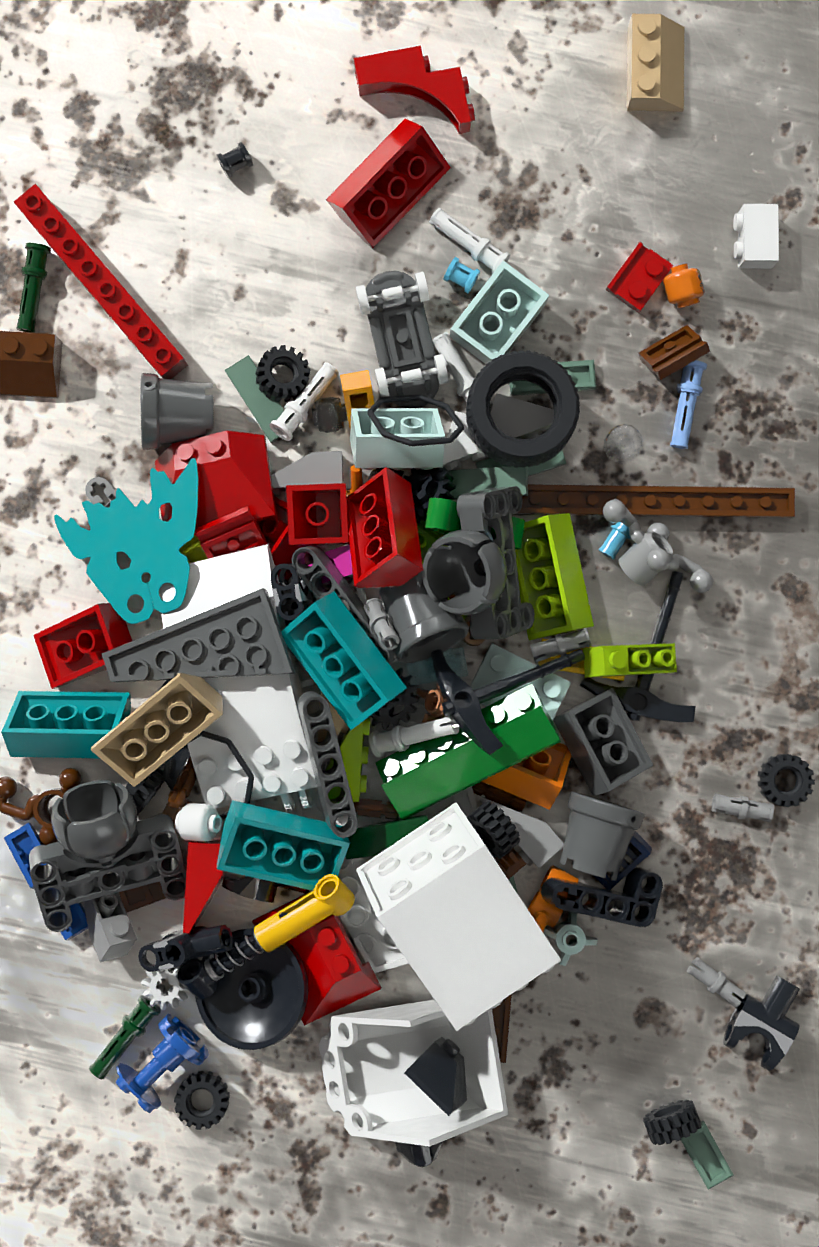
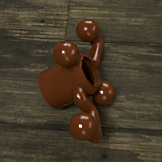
M75 768L63 770L59 775L61 788L44 791L40 795H33L27 801L25 809L7 803V800L12 798L17 792V784L11 777H0V812L22 821H27L34 817L42 825L39 831L40 841L44 845L58 842L52 829L51 814L48 808L49 802L56 795L63 798L66 791L80 785L82 776Z

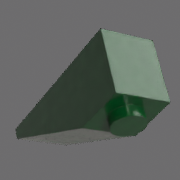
M427 814L408 817L404 820L398 819L357 827L356 832L348 837L350 845L345 856L346 860L378 855L428 821Z

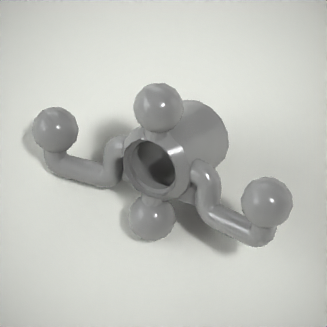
M613 499L605 504L603 515L606 520L611 523L623 521L629 528L631 539L635 542L618 560L620 567L632 581L645 586L660 571L665 569L676 570L680 567L692 574L690 585L694 591L705 593L710 590L713 585V578L709 572L679 554H673V549L667 541L670 532L665 524L654 523L650 525L647 533L641 531L637 519L621 501Z

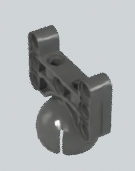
M517 486L488 488L460 495L457 500V513L461 522V530L449 532L437 539L432 544V547L429 548L424 558L422 578L428 595L435 603L440 602L438 606L445 611L456 615H471L470 632L475 640L505 639L530 629L534 623L532 604L528 602L521 603L512 524V514L518 513L522 508V493ZM491 528H493V529L495 530V533H496V538H495V539L493 538V536H492V534H491ZM451 595H455V597H453L452 599L446 602H441L450 597Z
M97 780L77 785L66 791L63 799L58 798L55 801L51 814L52 829L58 842L36 846L29 854L30 875L46 927L54 932H62L70 927L72 923L70 905L159 881L163 894L169 900H180L185 897L186 870L172 818L165 814H158L151 818L137 821V807L129 790L121 783L115 785L109 780Z

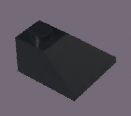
M441 1037L404 1074L444 1113L450 1116L467 1101L464 1057L459 1053L460 1048L452 1040H445Z

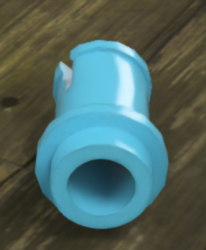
M621 522L611 525L612 531L601 548L598 549L612 560L616 558L615 556L626 539L631 538L629 528Z

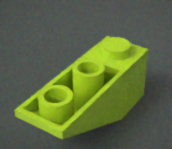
M675 643L583 648L585 655V678L677 672Z
M367 718L352 730L349 728L339 744L353 802H359L361 793H366L367 775H362V764H368L369 746H363L364 735L370 734V718ZM333 758L329 759L325 771L332 768L334 764ZM333 787L328 793V798H337L340 795L341 787Z

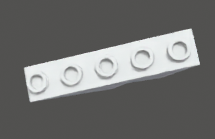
M496 393L491 416L495 425L505 435L516 439H533L542 435V432L548 430L552 425L554 409ZM455 411V414L464 425V430L452 443L445 444L443 466L448 471L460 468L462 466L461 462L472 458L473 462L488 457L474 443L468 430L466 414ZM453 420L448 437L458 428Z

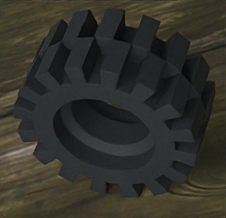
M281 345L279 350L274 346L270 352L267 350L263 357H261L255 373L257 375L256 384H260L259 390L261 393L267 392V398L270 399L271 396H275L276 402H280L281 398H284V402H289L291 398L296 399L306 387L310 374V368H307L309 363L307 359L302 360L303 354L301 352L297 355L294 353L296 348L290 347L288 351L286 350V345ZM277 365L289 367L293 372V380L288 383L278 382L272 375V369Z
M790 754L771 756L768 758V762H764L761 765L762 771H758L757 776H760V781H757L762 789L760 791L761 794L769 802L783 807L798 806L800 802H805L808 799L806 796L813 792L811 785H815V780L811 777L814 773L813 770L808 768L809 764L806 761H802V758ZM783 769L791 770L796 776V785L788 792L779 790L775 783L777 773Z
M156 770L135 787L129 782L126 785L136 804L137 816L148 805L164 783L163 775Z
M489 801L484 802L467 816V819L493 857L501 859L519 844L520 835L515 830V824H511V818L505 816L501 808L498 810L496 804H491Z
M198 1071L197 1074H190L187 1079L183 1080L176 1092L177 1094L174 1098V1103H176L175 1112H179L180 1121L185 1120L188 1127L194 1125L196 1130H201L202 1127L209 1129L213 1124H218L226 1113L230 1092H227L228 1086L226 1082L222 1083V1078L219 1075L217 1077L213 1076L214 1072L209 1071L207 1074L204 1071ZM198 1089L209 1091L213 1096L212 1107L205 1111L197 1110L191 1102L192 1093Z
M679 1100L676 1103L671 1102L667 1106H660V1109L652 1110L651 1113L646 1114L643 1118L650 1140L654 1145H663L665 1142L670 1144L674 1140L676 1142L680 1141L682 1137L687 1138L690 1136V1133H696L697 1129H700L702 1125L692 1100Z

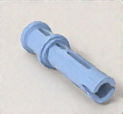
M695 360L683 367L681 382L677 384L676 388L680 396L672 441L670 443L671 447L688 449L696 399L703 391L700 385L703 370L707 369V364ZM691 372H694L693 380L690 382ZM686 408L687 413L684 424V430L681 431L684 409Z

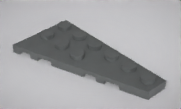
M264 588L102 653L110 682L115 683L172 680L179 673L202 678L296 674L267 590Z

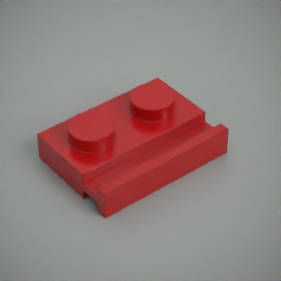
M639 242L609 283L606 291L616 295V298L640 313L674 265L652 249L646 248L642 242Z
M248 506L195 528L194 534L196 538L198 537L207 558L266 545V539Z

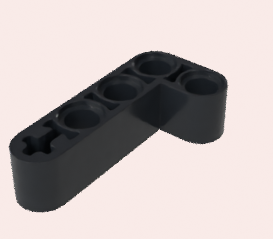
M636 867L627 875L623 893L560 878H549L541 887V895L545 902L562 910L632 926L647 927L655 919L663 882L658 874L641 867ZM647 877V883L642 888V882ZM565 891L568 894L567 897L557 895V893ZM588 894V901L582 905L583 897ZM612 900H614V906L609 911V904ZM640 906L638 915L634 916L636 908Z

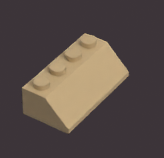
M179 673L91 747V751L135 787L223 715L222 696L202 677Z

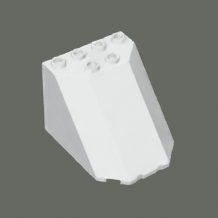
M435 1000L332 1016L328 1024L330 1030L326 1036L322 1037L319 1043L324 1084L327 1091V1103L333 1112L339 1111L343 1116L344 1127L351 1136L430 1147L509 1115L492 1009L478 1016L471 1025L463 1026L458 1031L455 1030ZM441 1037L445 1040H452L460 1048L459 1053L464 1057L467 1101L450 1116L444 1113L404 1074Z

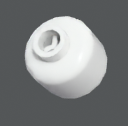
M189 803L176 815L175 827L185 841L206 843L211 842L221 830L222 819L216 808L211 804Z

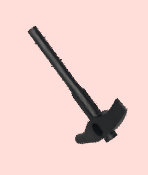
M672 572L650 644L663 643L684 576L681 572ZM654 674L638 675L635 687H614L597 682L590 677L585 678V675L580 683L581 687L595 696L613 688L624 710L627 712L626 714L632 721H640L641 717L678 723L694 722L696 706L671 704L659 699L649 691Z
M441 649L431 653L437 682L444 701L442 703L444 715L452 716L467 736L489 755L503 747V744L487 726L481 712V703L585 660L583 651L579 649L542 665H537L515 676L496 681L473 691L472 687L451 669Z

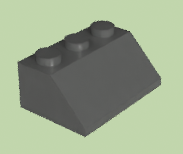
M613 688L572 707L553 719L593 796L609 792L654 766Z

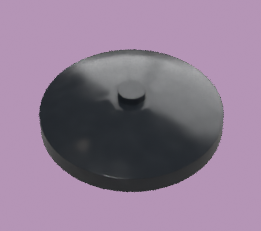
M254 928L233 931L232 948L235 947V942L240 944L245 941V936L248 938L253 936ZM289 942L284 943L271 952L264 950L262 954L255 953L252 960L245 959L242 966L235 965L233 972H224L223 978H220L218 987L211 996L205 999L196 998L201 1018L207 1028L219 1040L229 1046L243 1050H257L275 1045L290 1035L302 1019L308 1000L307 972L301 957ZM215 954L204 956L202 960H208V958L215 959Z

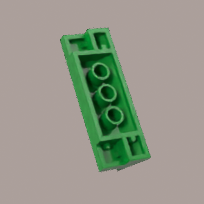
M530 684L481 709L487 726L503 744V747L491 755L478 747L459 727L457 734L411 744L406 751H397L375 762L383 782L381 787L401 819L404 820L560 743L561 739L550 715L546 712L536 687Z

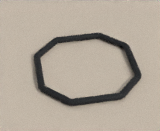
M423 395L382 397L367 412L383 437L412 447L452 443L464 430V425L448 404ZM420 400L444 408L458 428L448 438L412 441L386 432L374 412L383 403Z
M202 731L190 742L202 736L227 744L248 776L245 801L243 803L250 804L254 783L252 771L230 739ZM170 757L165 762L163 778L170 790L174 791V784L169 778L172 759ZM228 811L220 815L222 820L226 819Z

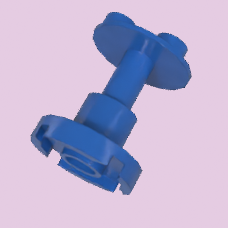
M167 1014L159 1022V1029L165 1038L152 1051L154 1058L139 1073L123 1063L116 1067L117 1074L119 1075V1078L116 1080L118 1087L126 1094L132 1092L138 1098V1104L148 1113L161 1106L160 1098L153 1089L152 1084L166 1070L173 1072L185 1059L200 1066L209 1056L205 1045L200 1048L196 1044L200 1040L197 1034L176 1016L172 1019L171 1014Z

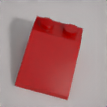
M110 603L96 604L33 635L51 689L107 670L102 653L133 641L126 621L115 611Z
M213 839L211 842L206 843L188 842L183 933H190L197 926L227 871L217 870L221 839Z

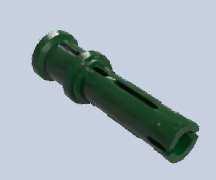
M29 242L25 243V249L27 250L26 263L21 269L22 276H24V286L16 329L35 333L42 280H45L48 274L45 268L47 254L51 253V248L43 244Z
M141 995L138 998L139 1003L133 1011L123 1017V1026L89 1067L90 1072L95 1077L101 1080L105 1079L108 1072L133 1040L144 1035L146 1032L145 1027L152 1018L159 1016L161 1009L157 1004L152 1007L150 1005V998Z

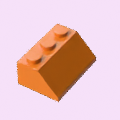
M557 743L482 782L550 810L562 789L571 753L566 745Z

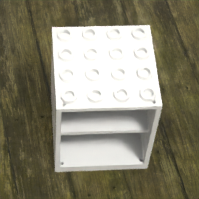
M454 803L356 869L378 920L456 1031L463 1026L471 1025L478 1016L489 1009L499 1006L503 999L515 991L524 989L531 980L540 974L549 972L555 964L561 961L457 803Z

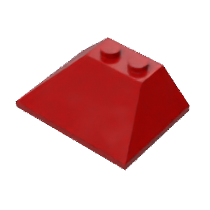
M226 430L173 443L155 461L156 470L158 472L164 471L170 482L174 484L192 458L196 459L198 470V508L195 528L247 506L256 521L277 517L266 437L264 435ZM170 503L163 504L160 507L161 518L166 522L172 517V505Z
M306 894L253 919L254 927ZM330 915L288 941L301 957L308 977V1000L301 1019L304 1026L382 988L369 961L364 964L361 963L338 916Z

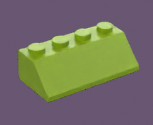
M570 513L547 515L525 522L522 547L519 550L515 549L520 600L521 603H531L534 609L533 626L526 630L528 640L594 627Z

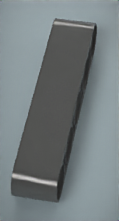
M316 545L297 549L292 556V565L297 569L299 576L317 600L334 591L341 600H345L349 604V611L356 621L366 626L368 630L367 635L374 645L382 649L377 635L369 627L370 619L364 610L363 602L326 553ZM306 552L313 556L314 563L312 567L308 566L304 561ZM323 576H327L331 580L332 586L330 590H326L323 587ZM394 649L384 650L386 654L385 659L391 664L396 659Z
M307 691L299 697L297 709L325 820L328 827L338 837H350L357 830L358 820L330 707L327 700L314 691ZM312 700H319L320 706L317 712L313 714L307 713L308 703ZM320 729H326V738L321 742H314L315 733ZM327 758H333L334 764L332 768L327 771L321 770L322 762ZM333 787H341L340 795L337 798H328V793ZM347 815V823L342 827H336L335 822L337 818Z

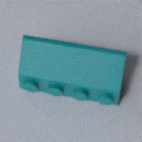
M334 591L314 602L281 631L287 646L350 730L357 727L407 688Z
M18 691L1 731L10 757L100 759L91 751V747L131 714L130 692Z
M232 800L223 825L217 870L313 891L315 885L322 877L328 874L339 875L350 841L348 837L341 838L334 834L324 821Z

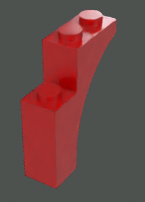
M421 45L353 58L359 96L395 93L415 97L432 105L445 115L453 124L458 134L470 132L471 122L475 121L473 104H467L466 94H469V83L467 76L462 77L460 67L431 72L428 55L423 56Z

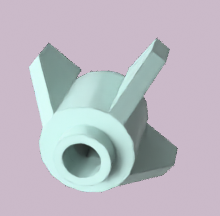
M570 911L568 921L557 925L555 930L545 927L543 932L545 936L553 938L560 949L561 961L559 964L566 966L571 955L582 951L584 946L597 945L598 941L597 938L585 936L583 930L577 925V913ZM568 935L576 936L575 940H570L569 944L566 943Z

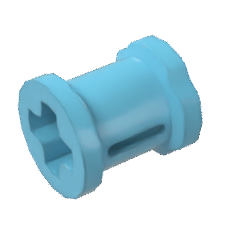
M455 257L450 263L443 280L446 282L450 280L463 287L464 292L469 293L480 274V270H473L459 262V258Z

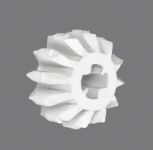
M182 965L154 972L145 971L149 978L143 979L141 984L150 988L143 992V996L148 997L152 995L154 997L150 1002L152 1007L158 1001H161V1010L165 1011L168 1003H170L173 1009H176L179 1006L178 999L184 1002L188 999V995L184 992L188 990L177 979ZM165 978L169 979V984L173 985L168 991L165 990V985L161 984Z

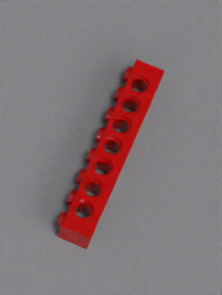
M36 184L13 201L24 217L162 379H172L188 366L183 356Z

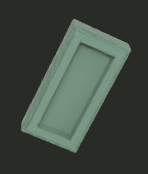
M701 1121V1128L697 1129L696 1133H690V1136L687 1138L682 1137L681 1142L709 1190L734 1175L705 1122Z

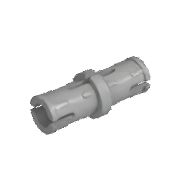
M371 598L367 600L364 610L370 619L369 627L371 631L377 635L382 649H395L397 647L396 643L399 644L400 639L393 628L392 617L386 613L380 599Z
M586 628L562 636L557 634L554 635L555 638L530 645L535 663L558 655L562 657L573 650L592 646Z
M715 793L712 800V812L735 815L738 819L743 820L745 818H753L771 822L774 805L748 800V797L744 796L736 798Z
M696 957L692 963L701 969V972L690 965L687 973L707 985L708 991L711 993L716 992L731 1003L733 1007L739 1006L741 1001L734 997L732 993L744 999L746 992L727 980L723 972H716L699 957Z

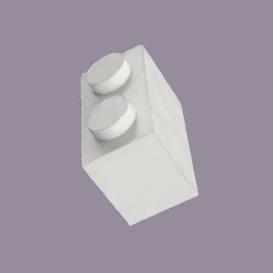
M743 204L739 212L735 213L733 224L734 231H738V241L734 244V259H738V268L772 269L779 261L778 204Z

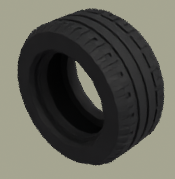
M519 350V352H508L505 355L492 359L491 362H488L478 372L467 398L466 422L474 443L490 459L492 458L495 462H500V464L509 467L525 468L528 466L529 468L549 461L566 446L577 426L580 413V398L571 375H568V371L561 364H558V361L552 360L549 356L546 357L545 354H538L535 351L526 350L525 352ZM512 381H528L539 385L549 395L553 404L554 420L552 425L544 434L533 439H516L505 435L495 425L490 414V401L495 392L501 386Z

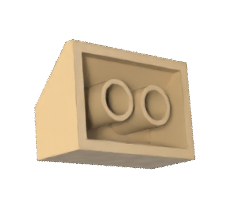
M632 13L627 28V111L683 112L685 27L662 14Z

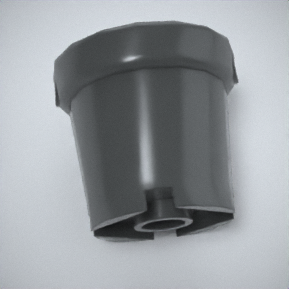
M142 373L140 382L142 449H158L162 444H173L206 436V429H213V395H205V389H212L213 383L162 379L157 374Z
M422 571L402 586H393L391 589L390 587L380 588V599L386 613L392 617L393 628L400 639L399 644L396 643L397 647L394 649L397 661L414 663L429 659L433 651L441 649L445 652L467 636L469 627L463 616L443 610L438 606L440 602L435 603L430 598L424 586Z
M573 791L570 792L568 808L571 811L559 863L565 865L567 858L572 859L571 865H573V869L605 878L607 871H610L611 880H617L635 830L640 829L645 814Z

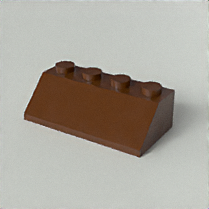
M0 331V395L41 398L59 397L63 342L56 334Z

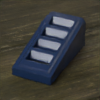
M636 830L631 842L640 852L637 854L630 846L628 847L626 854L632 860L628 862L625 858L623 859L621 864L623 869L619 870L617 880H611L607 874L605 878L593 875L607 890H611L651 854L652 847Z

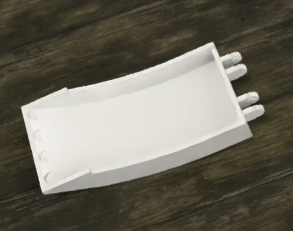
M269 544L189 563L190 573L182 605L173 611L162 613L164 629L264 588L268 592L280 630L282 631L286 628L285 620L278 615L271 585V572L275 565ZM164 583L159 589L160 598L166 602L174 598L176 593L174 585ZM286 644L296 674L203 678L222 696L223 715L203 731L230 739L252 771L254 783L250 801L251 805H255L254 800L281 795L286 812H292L295 809L292 792L298 791L303 807L305 809L311 808L312 798L310 789L317 787L297 709L298 699L303 694L294 654ZM202 736L188 743L189 753L205 804H211L215 808L225 807L226 811H228L232 800L244 802L248 776L227 744Z

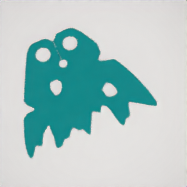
M195 458L190 460L174 484L170 482L164 471L158 472L151 468L152 499L148 504L141 500L137 506H134L120 488H117L116 498L111 501L109 508L101 503L82 502V506L87 514L90 530L80 527L72 517L65 522L59 515H54L57 529L72 555L78 559L90 557L86 569L88 577L115 611L130 624H137L149 619L154 609L161 613L173 611L179 608L184 601L190 565L187 557L180 553L179 549L194 538L198 508V470ZM166 503L172 505V517L168 522L161 520L159 517V508ZM117 552H125L131 559L129 568L120 569L117 563ZM145 572H148L151 576L150 581L147 583L142 581V575ZM164 583H171L175 587V596L170 601H163L159 596V589ZM135 594L140 595L144 600V606L138 613L131 612L127 604L128 599Z

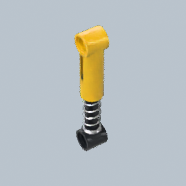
M328 874L317 882L313 891L256 925L253 936L250 938L245 936V941L240 944L235 942V947L220 956L215 954V959L208 958V960L204 959L201 961L198 958H194L184 963L179 969L177 979L196 998H208L217 989L219 980L223 978L224 972H233L235 965L242 966L244 960H252L255 953L262 954L264 950L266 952L275 950L330 915L341 916L347 913L354 904L355 895L338 876Z

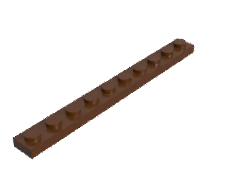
M528 484V496H522V508L518 513H514L530 515L570 513V515H603L605 504L610 500L617 499L625 505L633 516L795 517V488Z

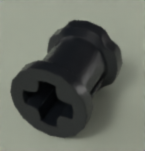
M239 142L238 147L223 155L221 153L216 155L228 179L232 177V173L245 166H253L252 159L242 142Z

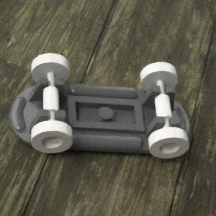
M400 271L380 273L370 280L366 289L364 285L356 287L361 314L368 316L379 368L374 370L380 397L423 395L434 399L439 385L449 383L443 354L435 356L423 302L429 301V292L424 272L415 273V280L408 274ZM420 400L394 402L403 408H420L428 404Z

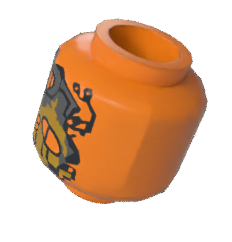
M687 263L672 267V274L667 275L663 280L669 303L677 304V308L699 303V298L705 293L700 271L697 268H688Z

